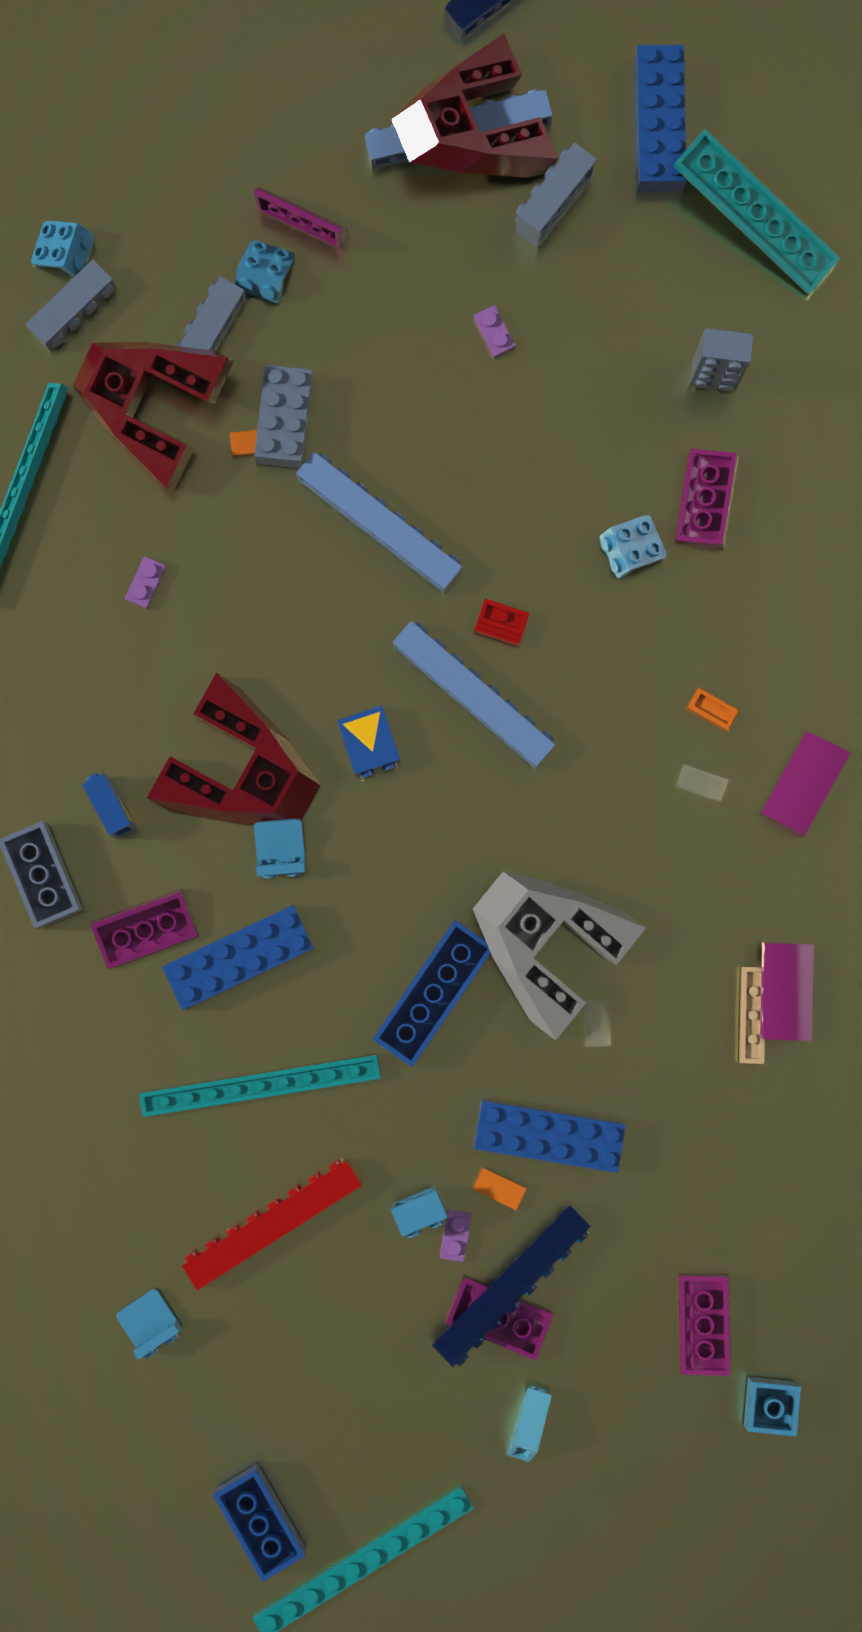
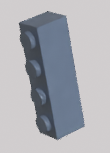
M92 259L26 323L27 328L48 350L52 347L56 348L63 342L64 336L69 331H74L80 325V320L83 317L92 314L96 310L97 304L103 298L107 299L111 296L116 287L113 279Z
M221 276L217 282H212L208 289L209 296L205 302L202 301L196 310V318L193 322L190 321L184 331L186 335L175 346L215 351L246 299L245 290Z

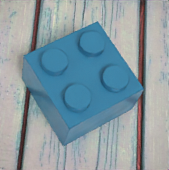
M436 1186L391 1204V1211L402 1237L405 1235L408 1238L417 1236L422 1233V1228L429 1225L431 1229L444 1224V1219L447 1218V1212Z
M748 1377L744 1427L748 1432L797 1437L801 1386L796 1381Z

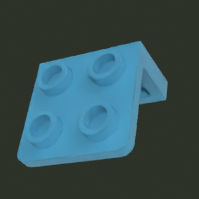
M45 221L40 230L31 263L35 266L60 268L72 277H75L86 266L95 235L79 223Z
M252 240L237 267L235 285L244 289L245 293L279 303L282 297L284 279L294 261L295 254L285 249Z
M649 515L610 527L599 536L601 547L606 552L611 570L616 574L617 579L626 577L633 570L662 560L667 556L652 518Z
M300 819L259 821L254 824L257 876L274 878L277 874L298 876L305 872L306 860L302 821Z
M157 1289L150 1290L117 1313L118 1321L136 1347L133 1353L138 1360L143 1356L148 1359L159 1351L157 1347L164 1342L166 1345L171 1344L179 1338L177 1333L182 1329V1326Z

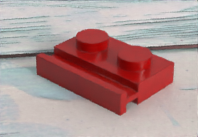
M484 599L474 632L519 647L529 612Z

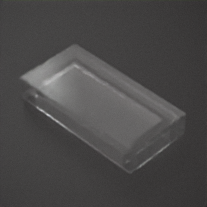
M683 764L676 788L721 802L729 780Z

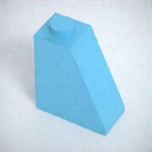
M532 1387V1389L528 1388L524 1393L507 1450V1456L530 1462L537 1454L552 1396L547 1394L546 1390Z

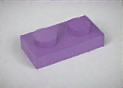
M495 305L473 316L494 359L515 349V344Z
M144 556L125 596V600L148 609L167 568L166 565Z
M448 1209L440 1258L464 1262L472 1213Z

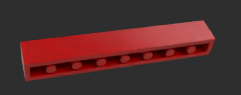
M341 1159L336 1160L328 1166L330 1170L322 1175L321 1172L314 1174L308 1178L310 1183L303 1188L297 1185L287 1192L289 1196L281 1201L280 1198L275 1199L267 1205L269 1209L262 1214L256 1211L246 1218L248 1222L240 1227L239 1224L234 1225L226 1231L227 1236L221 1240L215 1237L206 1243L207 1249L200 1253L195 1250L184 1257L186 1262L182 1265V1268L195 1289L198 1291L361 1187L363 1183L348 1159L343 1162Z

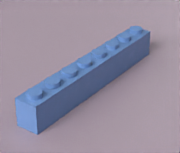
M533 89L524 95H509L500 101L488 100L479 106H469L480 132L541 117L544 126H549L552 122V112L546 89L541 91ZM394 124L384 129L373 128L368 133H365V143L372 168L408 160Z
M313 451L296 472L297 479L445 593L462 572L461 561L453 554L448 556L441 551L442 546L435 540L431 539L429 541L423 537L424 532L417 526L413 525L410 527L404 522L406 519L399 512L394 511L392 513L386 508L387 504L378 496L373 498L367 493L369 490L360 482L355 484L349 479L350 475L340 467L338 469L331 465L332 461L322 453L318 455Z
M410 621L392 642L393 646L536 769L554 748L555 744L552 742L554 738L545 730L540 732L535 728V721L526 714L524 717L516 711L518 707L509 699L504 701L499 697L500 692L493 685H485L481 681L482 676L472 668L469 671L462 665L464 661L457 654L453 653L450 655L445 650L446 645L438 638L433 640L428 636L427 633L429 631L421 623L414 624Z

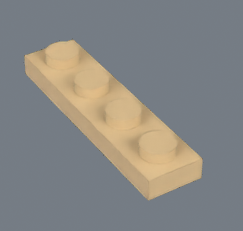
M741 967L739 1063L764 1064L765 1039H760L762 967Z

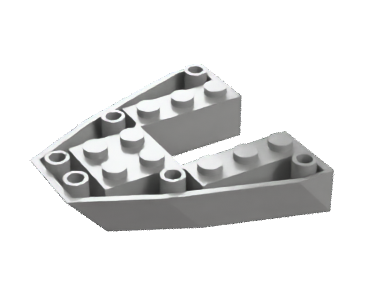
M504 871L473 907L474 914L491 955L529 1020L554 1040L558 1039L586 1004L584 1000L534 959L563 922L604 959L615 965L620 962L646 929L645 926L618 908L552 882Z

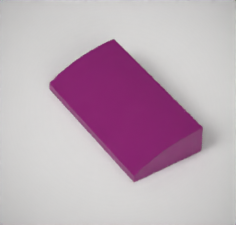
M258 187L254 191L257 210L339 249L342 248L349 234L348 228L262 187Z
M690 448L676 541L725 549L739 461L737 453Z
M806 731L761 814L801 837L805 836L851 752Z
M182 889L92 921L90 925L107 969L198 936Z
M762 943L760 1039L812 1041L814 945Z
M680 1275L681 1374L730 1376L732 1373L730 1275Z
M463 1277L445 1323L536 1361L554 1314Z

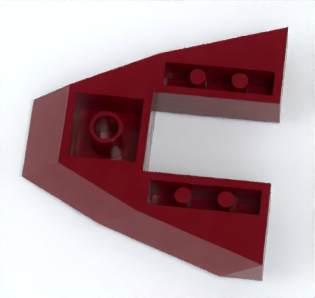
M502 34L427 85L391 119L409 162L460 173L527 178L546 173L550 166L557 162L558 156L541 117L480 132L469 108L468 100L512 90L522 76L505 34Z
M150 342L92 343L73 387L103 428L144 470L165 488L175 490L195 447L134 417L152 375L207 402L215 404L234 360L213 350Z
M216 672L193 715L255 749L253 755L233 790L169 756L147 799L170 812L243 825H254L259 821L295 818L302 820L320 787L319 782L292 743L241 688Z

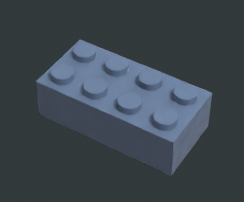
M575 142L570 148L566 147L562 151L558 164L550 166L544 177L546 179L541 185L537 183L530 193L531 198L528 202L523 201L516 210L515 232L536 248L594 176L597 158Z
M705 328L693 356L690 384H696L698 388L719 387L722 391L737 389L751 362L754 334Z
M265 365L254 454L256 464L299 469L304 464L313 385L311 369Z
M41 821L0 839L1 849L34 929L44 928L84 911L48 823Z

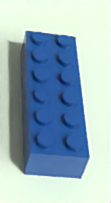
M637 45L635 53L637 192L684 191L687 179L672 166L686 150L684 45Z
M292 905L162 966L181 1009L187 1010L315 948L296 907Z
M454 920L372 1040L413 1067L491 952L486 941Z
M481 1099L474 1149L618 1173L626 1125L620 1122Z

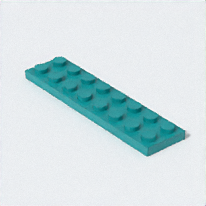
M706 129L698 135L672 165L807 294H810L840 260V257Z

